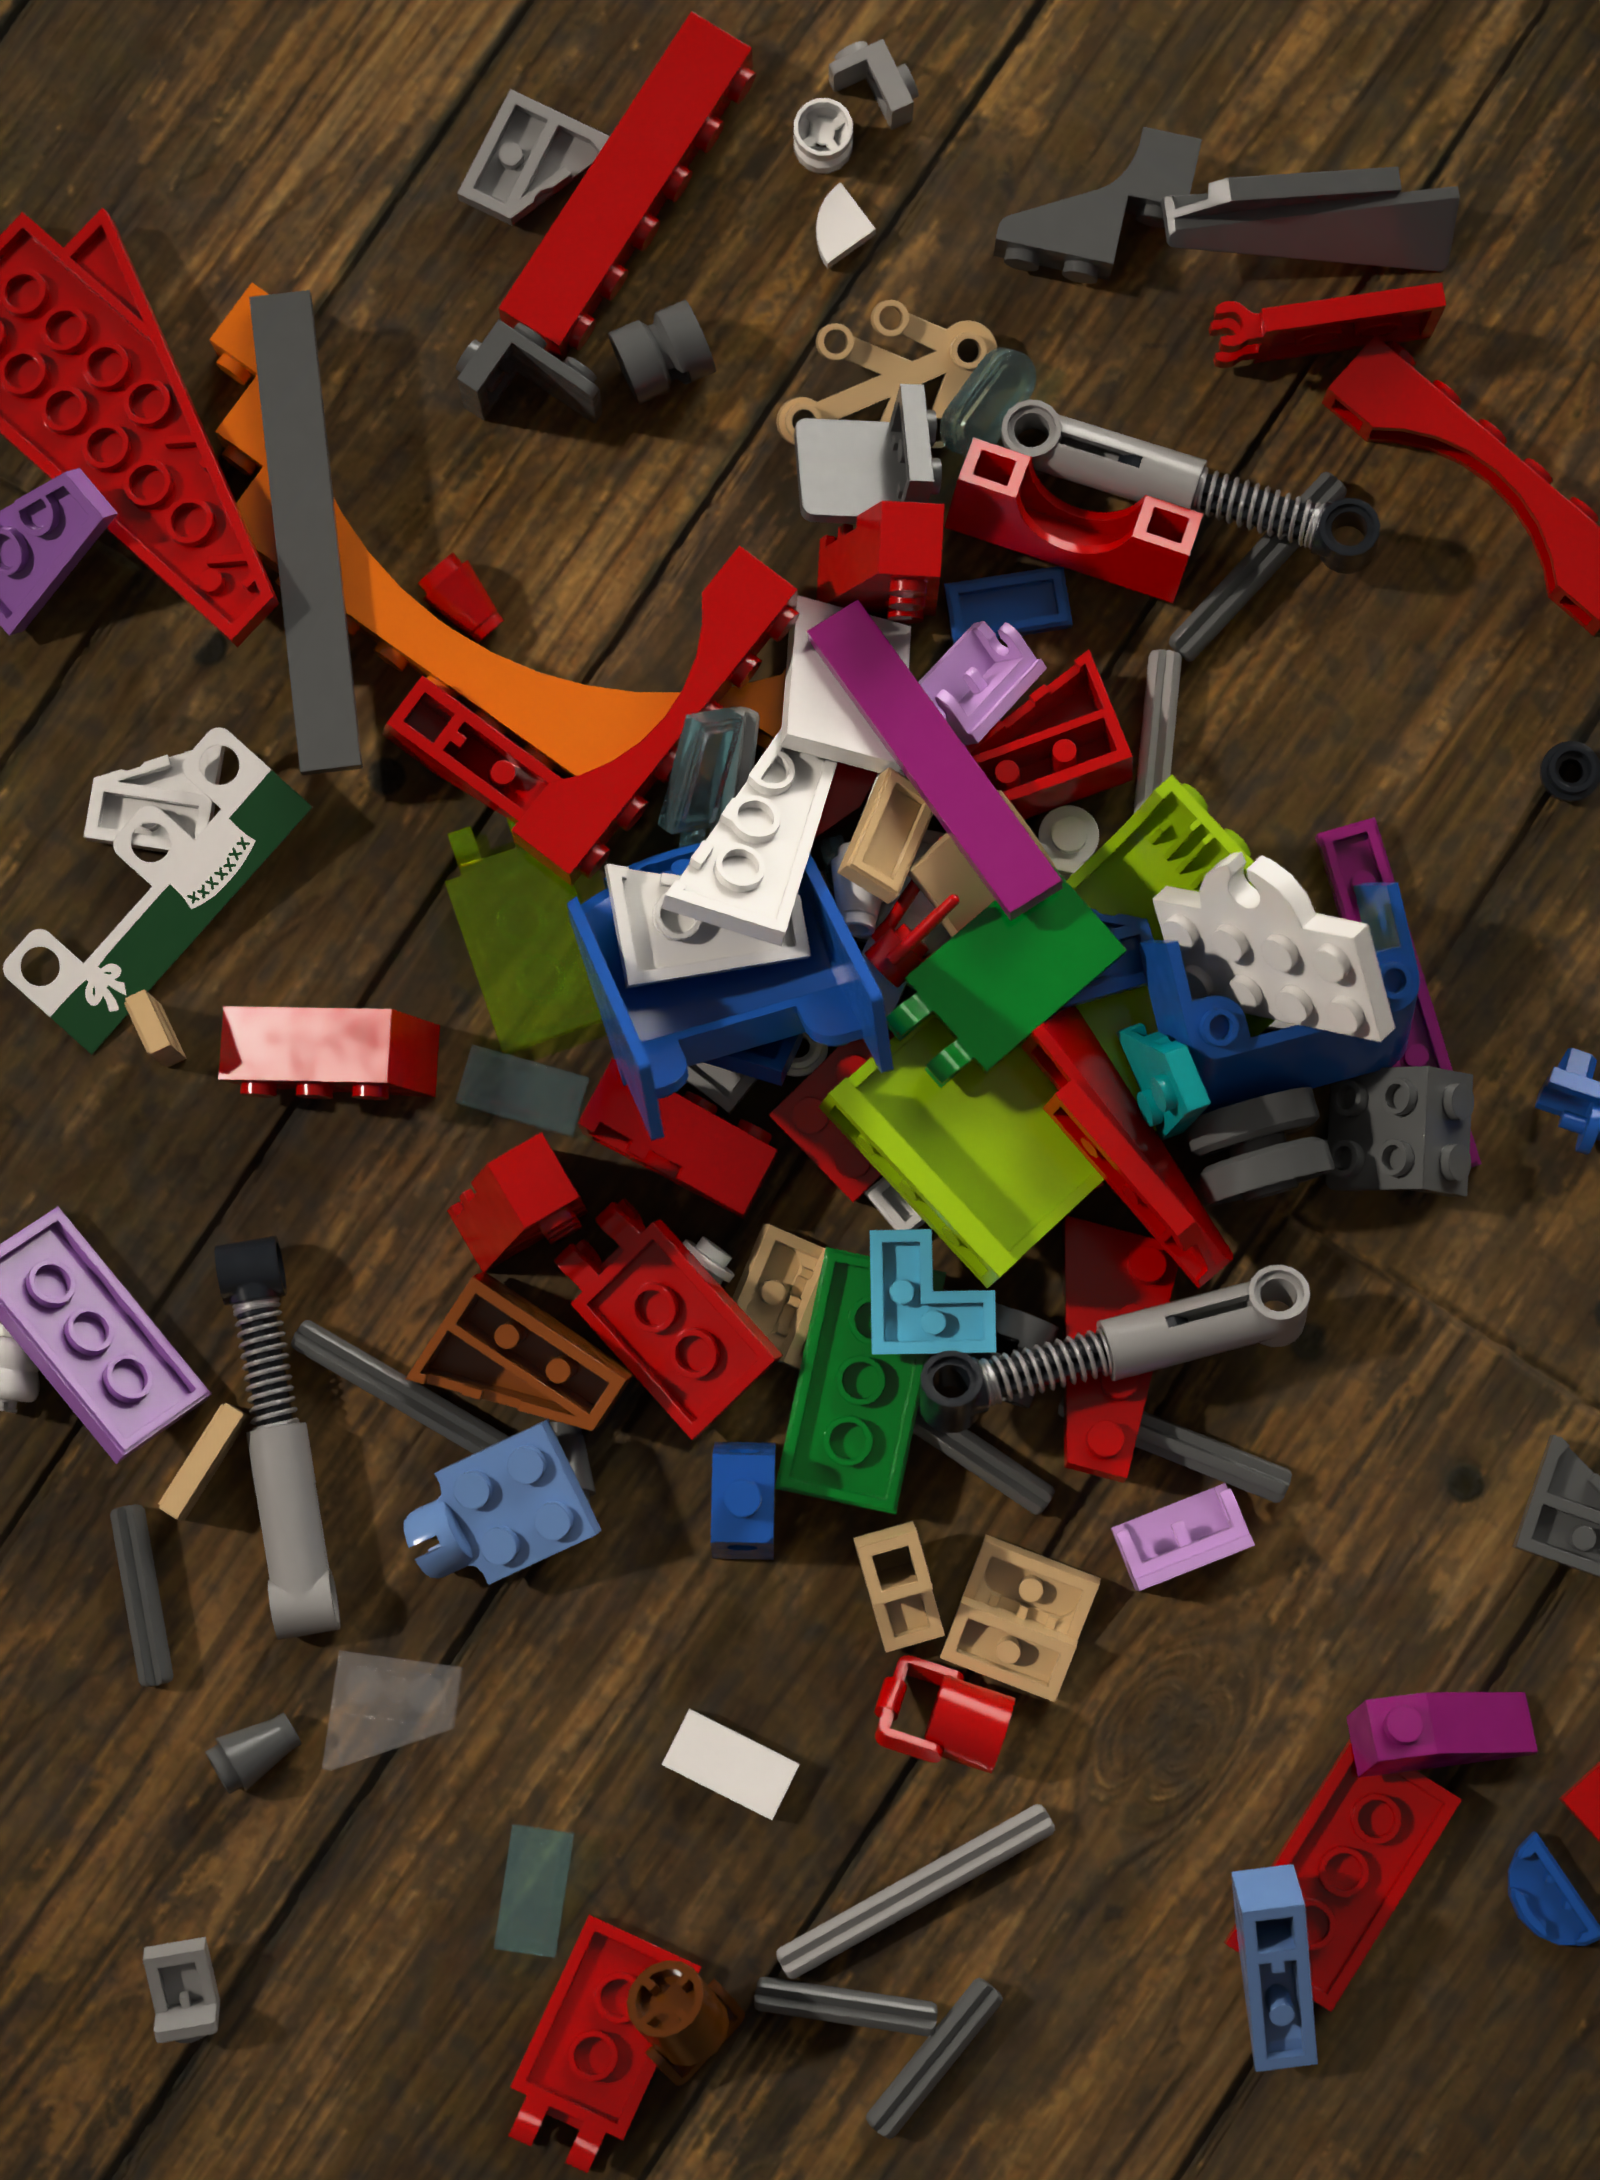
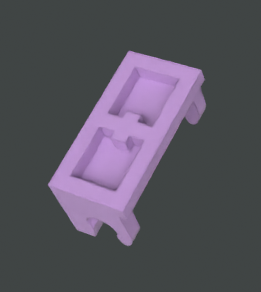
M985 621L973 623L918 682L964 745L979 743L1047 669L1041 659H1036L1020 633L1007 622L998 629V634L1008 647H1005L998 641L996 634Z
M1226 1483L1111 1528L1135 1591L1144 1590L1255 1546L1231 1488H1227Z

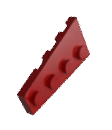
M1067 1215L1063 1218L1065 1328L1063 1331V1343L1066 1336L1074 1340L1077 1333L1085 1337L1089 1330L1095 1334L1097 1321L1170 1302L1179 1265L1156 1239ZM1153 1371L1117 1381L1111 1380L1109 1375L1107 1377L1104 1376L1102 1372H1098L1097 1379H1094L1091 1374L1087 1375L1086 1382L1082 1381L1081 1377L1076 1378L1077 1382L1075 1385L1070 1380L1066 1381L1064 1388L1065 1468L1125 1483Z

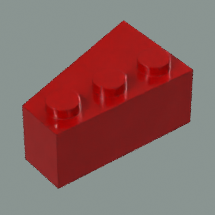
M612 1058L577 1123L582 1134L734 1215L745 1219L778 1157V1150L768 1145L773 1136L743 1119H740L737 1127L715 1115L719 1107L692 1092L686 1091L684 1097L674 1092L668 1097L657 1099L664 1137L652 1141L628 1085H623L616 1061Z

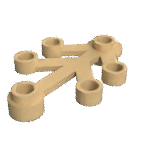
M886 300L878 303L871 313V324L877 333L886 337L901 334L934 350L930 354L911 361L853 337L852 332L842 324L826 325L818 332L816 337L817 350L824 358L829 360L845 359L881 375L818 402L807 397H797L788 400L782 405L777 415L778 431L787 442L795 445V429L792 425V418L797 411L807 410L814 419L838 420L887 398L889 400L880 421L890 422L900 384L921 385L944 374L932 410H935L936 418L944 422L946 434L943 439L935 442L931 448L945 447L954 437L955 426L952 420L967 382L985 376L992 369L996 361L997 344L993 334L987 327L975 321L956 322L945 329L909 314L906 307L899 301ZM888 306L894 307L900 314V323L894 330L885 329L879 320L881 311ZM831 330H837L845 337V347L837 354L829 352L824 345V338ZM965 339L974 341L978 347V355L970 363L962 361L957 353L960 342Z

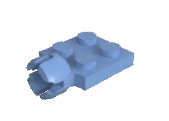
M548 1419L437 1471L435 1475L441 1489L439 1498L415 1509L404 1520V1533L409 1548L434 1536L439 1541V1544L428 1549V1553L414 1559L426 1575L430 1578L438 1579L467 1566H475L483 1573L488 1585L589 1539L602 1531Z

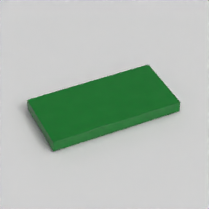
M829 1247L825 1249L775 1489L896 1514L920 1401V1375L924 1364L928 1361L929 1354L872 1355L870 1256ZM933 1270V1291H943L946 1272Z

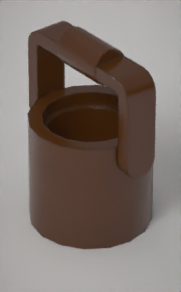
M666 1960L651 1965L639 1974L630 1988L627 2000L630 2020L652 2045L645 2054L677 2086L685 2084L718 2051L720 2046L740 2026L745 2018V2011L715 1979L708 1985L694 1968L681 1961Z

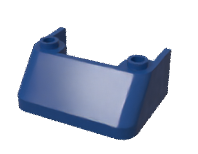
M1398 882L1362 883L1353 886L1361 922L1369 926L1395 1028L1382 1042L1303 1025H1295L1250 1037L1245 1014L1241 1007L1232 999L1224 996H1206L1192 1000L1178 940H1145L1137 943L1158 1032L1166 1035L1171 1042L1176 1040L1188 1047L1211 1102L1201 1115L1272 1093L1301 1087L1316 1088L1375 1072L1381 1068L1393 1066L1402 1058L1408 1044L1420 986V975Z

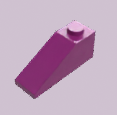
M1424 1692L1368 1699L1346 1717L1358 1778L1531 1756L1538 1753L1525 1692Z

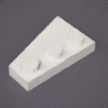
M606 864L604 867L626 988L808 959L811 956L801 898L798 894L782 944L778 946L662 909L665 894L674 881L679 880L681 875L632 870L626 866Z

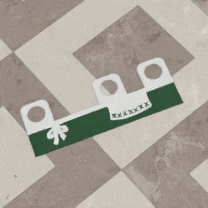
M225 728L211 729L186 756L182 764V770L186 778L221 808L195 839L159 807L154 805H146L140 808L116 835L113 842L116 854L152 887L91 956L83 963L48 931L36 929L23 939L4 962L3 972L5 977L91 1055L128 1015L124 1002H126L125 998L144 989L148 992L313 808ZM217 745L232 749L239 760V771L236 777L224 785L210 783L204 778L200 769V761L204 752ZM145 823H156L162 826L170 837L168 853L164 858L156 862L143 861L132 850V835L139 826ZM35 947L50 949L59 960L60 969L58 976L52 983L45 986H36L29 983L21 972L23 956L27 951Z

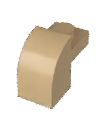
M910 1521L853 1538L885 1652L945 1636L932 1591L933 1586L914 1522Z

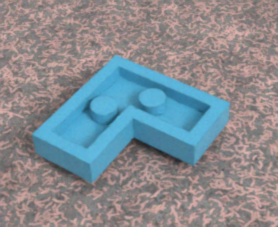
M932 1229L870 1230L872 1355L938 1354L942 1351L954 1350L962 1353H996L995 1290L933 1291Z

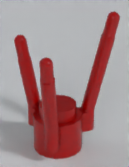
M911 879L885 920L875 929L874 934L871 935L875 943L864 954L896 988H899L905 982L904 980L907 975L932 955L921 958L929 951V948L922 940L959 904L960 900L957 895L951 894L913 930L903 923L895 931L900 920L920 892V889Z

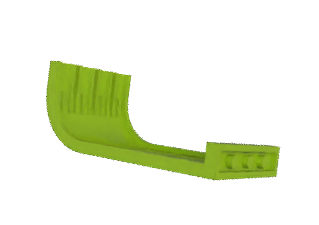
M1171 774L1151 793L1132 817L1066 881L1090 908L1096 909L1101 914L1111 916L1124 914L1145 918L1148 920L1154 940H1164L1152 900L1163 888L1171 886L1200 892L1199 890L1205 875L1218 862L1236 852H1242L1246 860L1243 869L1244 876L1248 883L1254 887L1247 877V869L1254 861L1250 858L1251 852L1245 841L1234 831L1223 829L1207 812L1208 806L1201 794L1189 784H1181ZM1147 985L1075 1006L1136 1101L1137 1093L1140 1092V1089L1116 1033L1121 1029L1138 1023L1145 1025L1147 1035L1158 1032ZM1244 1013L1250 1037L1260 1035L1275 1021L1274 1019ZM932 1014L901 1042L895 1036L890 1040L893 1070L880 1073L873 1057H871L849 1078L846 1077L822 1101L819 1108L983 1285L988 1288L1104 1179L1043 1109L1058 1089L1021 1048L1024 1041L988 1073L985 1074L973 1060L952 1080L940 1088L925 1071V1065L956 1040Z

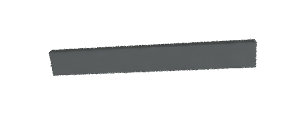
M310 290L249 297L300 772L303 776L363 769L312 295Z

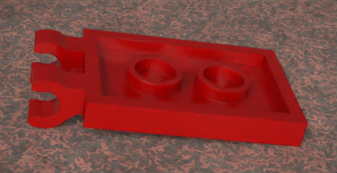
M1443 282L1261 308L1260 313H1253L1236 301L1222 302L1215 307V320L1209 326L1210 336L1226 334V336L1220 337L1218 344L1221 352L1215 353L1213 359L1214 366L1229 368L1245 360L1253 359L1255 364L1364 348L1375 335L1385 344L1389 341L1399 343L1431 338L1446 307Z
M624 1198L617 1205L614 1202L610 1203L595 1218L601 1229L619 1245L603 1263L595 1249L584 1239L576 1246L573 1243L569 1244L554 1261L560 1270L582 1291L570 1303L689 1438L694 1440L700 1437L783 1354L661 1219L652 1222L645 1228L638 1211Z
M588 1915L510 2088L527 2096L508 2136L531 2147L545 2115L547 2114L579 2129V2133L565 2163L588 2173L606 2133L624 2140L657 2067L645 2054L652 2045L636 2029L628 2015L627 2000L631 1986L639 1974L651 1965L666 1960L681 1961L694 1968L698 1974L701 1966Z

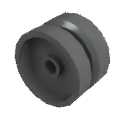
M1312 1087L1285 1090L1219 1108L1200 1115L1184 1132L1189 1154L1198 1157H1209L1229 1152L1231 1157L1205 1167L1196 1177L1204 1207H1212L1239 1200L1249 1202L1295 1189L1299 1187V1183L1318 1178L1335 1170L1327 1140L1318 1137H1307L1289 1142L1286 1140L1287 1135L1311 1127L1320 1117Z

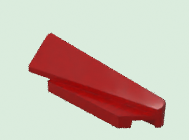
M1075 1006L1065 1008L1040 1024L1027 1037L1021 1048L1058 1089L1043 1109L1192 1282L1200 1288L1233 1260V1253L1154 1128L1149 1127L1144 1121L1137 1101L1079 1010Z

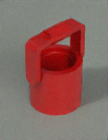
M905 1655L899 1658L893 1676L886 1677L883 1680L874 1710L875 1715L880 1718L875 1732V1739L884 1748L927 1762L937 1763L942 1758L992 1774L1004 1742L1016 1698L964 1681V1675L955 1669L915 1656ZM906 1675L940 1686L923 1739L890 1728L892 1721L897 1720L907 1690V1684L904 1682Z

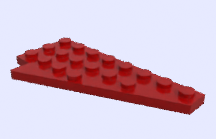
M101 208L63 248L22 212L0 235V435L51 480L64 472L80 468L118 513L106 530L238 648L278 606L279 601L118 228L109 213Z

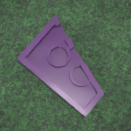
M80 468L60 474L16 499L13 504L0 511V626L9 636L23 632L118 514Z

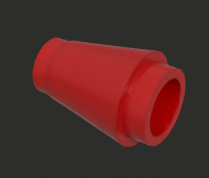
M454 552L436 565L417 583L426 593L423 600L468 636L470 635L477 644L504 621L497 612L496 606L470 562L466 560L462 563Z

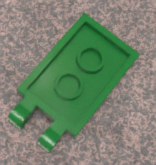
M1056 869L1055 871L1063 883L1061 890L1010 921L995 900L905 977V983L915 994L886 1016L887 1027L901 1042L933 1014L955 1038L956 1041L925 1065V1071L940 1088L952 1080L973 1060L985 1074L988 1073L1025 1041L1034 1029L1054 1016L1126 953L1127 949Z

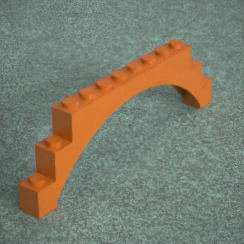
M252 282L209 339L216 355L220 357L215 364L225 374L242 385H245L249 378L252 380L215 433L222 446L226 448L221 456L228 463L249 477L255 470L259 472L236 504L260 560L279 573L249 297L270 294ZM334 498L348 635L354 637L358 630L378 643L373 652L387 664L400 672L409 665L451 697L474 711L478 717L501 734H506L524 747V751L551 771L555 769L569 778L581 775L613 761L639 743L665 717L680 692H632L584 685L537 672L489 651L444 624L403 590L369 553L342 514ZM278 577L275 582L280 586V579ZM786 668L781 675L749 682L742 689L736 686L731 687L719 702L724 707V711L715 725L703 737L695 732L681 749L687 756L673 778L687 787L694 780L706 789L717 776L723 717L725 710L729 707H747L759 713L760 721L756 748L764 753L782 727Z

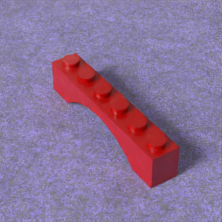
M1375 335L1328 387L1322 404L1366 442L1397 443L1431 451L1462 465L1489 484L1512 508L1530 536L1543 568L1548 598L1594 636L1600 630V527L1596 524L1599 521L1596 513L1580 499L1571 497L1568 500L1550 484L1553 482L1551 475L1539 463L1530 458H1525L1522 461L1505 446L1507 443L1506 437L1492 423L1485 419H1480L1477 422L1459 407L1462 404L1460 398L1449 386L1439 380H1434L1431 383L1414 368L1416 366L1414 358L1402 346L1393 341L1385 344Z
M739 545L702 591V626L696 658L684 688L665 717L639 743L613 761L578 776L549 782L512 828L514 842L571 886L574 885L581 875L590 879L609 856L611 849L605 846V844L617 829L621 827L625 831L630 830L642 816L649 804L643 797L657 779L666 784L681 767L687 756L681 749L693 734L697 732L703 737L715 725L724 711V707L719 702L733 685L742 689L754 676L762 663V660L756 655L768 640L772 638L776 642H780L793 627L800 614L794 609L797 605L798 589Z

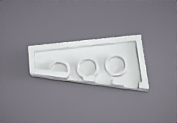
M780 729L750 772L745 785L738 795L731 799L722 812L719 822L706 841L703 840L679 880H675L665 894L661 908L781 946L837 762L780 747Z

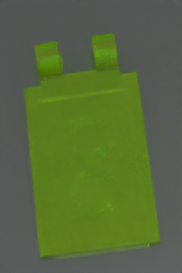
M506 818L511 831L516 823ZM471 826L449 833L448 838L462 876L447 880L445 884L503 1054L506 1055L602 1022L570 922L567 903L576 896L578 898L574 885H569L516 843V848L482 859Z

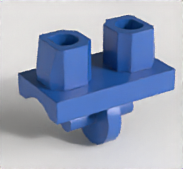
M1568 1048L1558 1066L1553 1067L1540 1089L1535 1108L1561 1116L1558 1127L1578 1133L1575 1150L1576 1152L1588 1155L1595 1141H1600V1082L1592 1079L1597 1059L1590 1053L1575 1048Z

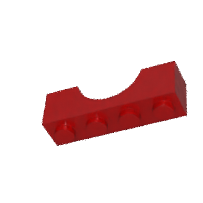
M973 437L956 483L944 527L1173 603L1203 513L1149 495H1145L1137 503L1123 510L1094 512L1080 509L1060 500L1041 483L1034 470L1031 456Z

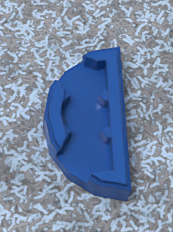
M1533 1831L1516 1848L1508 1868V1896L1517 1918L1534 1935L1558 1945L1586 1946L1600 1940V1925L1537 1832Z

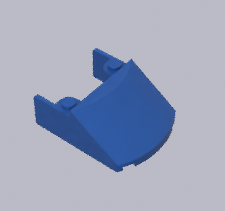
M701 843L654 855L627 867L632 870L662 874L663 872L682 875ZM809 854L797 893L801 898L811 953L808 959L626 988L606 877L603 878L605 890L580 904L577 896L567 903L572 929L623 1085H628L652 1141L664 1137L657 1099L668 1097L685 1085L689 1077L688 1067L806 1032L812 1040L833 1047L843 1046L852 1041L864 1039L880 1073L893 1070L882 993L811 854Z

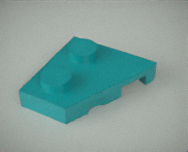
M1142 1023L1117 1031L1116 1034L1140 1089V1092L1137 1093V1102L1144 1121L1149 1127H1156L1161 1141L1184 1133L1211 1104L1188 1047L1176 1040L1171 1042L1166 1035L1160 1032L1147 1035L1145 1025Z

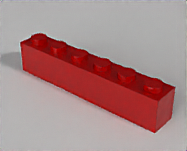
M690 12L498 308L502 322L513 329L517 323L529 327L546 341L547 345L544 350L561 361L564 360L571 347L580 350L585 345L597 322L592 315L602 299L606 298L611 301L618 294L629 273V270L624 267L636 248L643 252L649 246L661 223L656 218L667 199L676 202L683 194L693 174V171L688 169L696 154L699 150L705 153L711 150L725 124L724 121L720 120V117L731 100L737 104L741 103L753 85L756 72L752 71L753 55L750 46L696 13Z

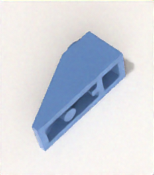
M1294 1865L1233 1871L1231 1875L1235 1921L1255 2071L1260 2072L1318 2064L1306 1910Z

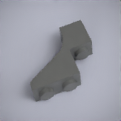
M1143 127L1136 154L1128 168L1118 179L1103 188L1004 217L998 226L993 256L1004 258V263L1007 266L1018 270L1037 271L1039 266L1062 270V275L1065 278L1079 283L1093 284L1097 282L1098 278L1110 281L1124 213L1136 215V220L1144 225L1165 228L1161 199L1169 195H1190L1202 139Z

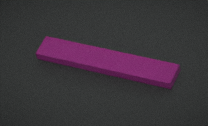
M859 600L854 601L809 629L807 636L811 645L1010 921L1061 890L1063 883L1058 873Z
M1375 817L1321 832L1315 836L1339 918L1362 923L1354 885L1395 882ZM1411 936L1420 975V986L1406 1051L1402 1058L1391 1067L1431 1066L1453 1071ZM1470 1130L1469 1153L1471 1156V1168L1481 1165L1472 1131Z

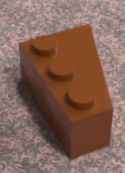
M483 1271L471 1277L405 1379L421 1384L435 1385L460 1392L464 1396L478 1400L485 1399L517 1408L518 1411L594 1431L603 1424L634 1375L625 1365Z

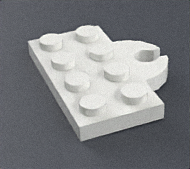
M1236 852L1218 862L1205 875L1199 890L1200 892L1166 886L1152 899L1164 940H1178L1192 1000L1206 996H1224L1235 1001L1246 1014L1382 1042L1395 1028L1368 924L1317 915L1305 890L1289 872L1271 859L1261 855L1247 869L1248 880L1254 887L1248 883L1244 876L1243 869L1246 860L1242 852Z

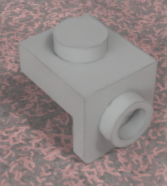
M883 39L870 45L866 41H859L843 48L835 55V61L829 64V83L834 92L866 78L891 130L913 121V99L919 97L917 86L906 64L896 66Z
M206 1937L144 1947L143 1963L155 2010L154 2034L156 2042L176 2041L179 2043H191L200 2040L206 2035L216 2033L218 2031L220 1997Z

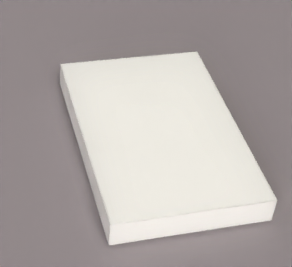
M798 595L797 605L794 609L800 614L790 629L788 636L780 747L877 773H882L889 767L899 773L901 768L808 640L807 631L843 608ZM870 615L909 669L911 626Z

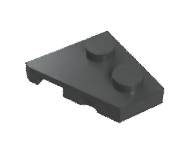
M1550 1435L1512 1547L1600 1578V1476L1594 1473L1569 1448L1570 1445L1562 1437Z

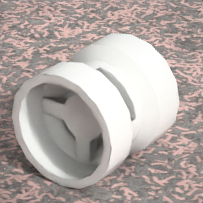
M816 98L807 102L797 112L794 120V152L798 161L807 170L815 173H831L839 170L849 160L852 152L853 120L849 111L840 102L830 98Z

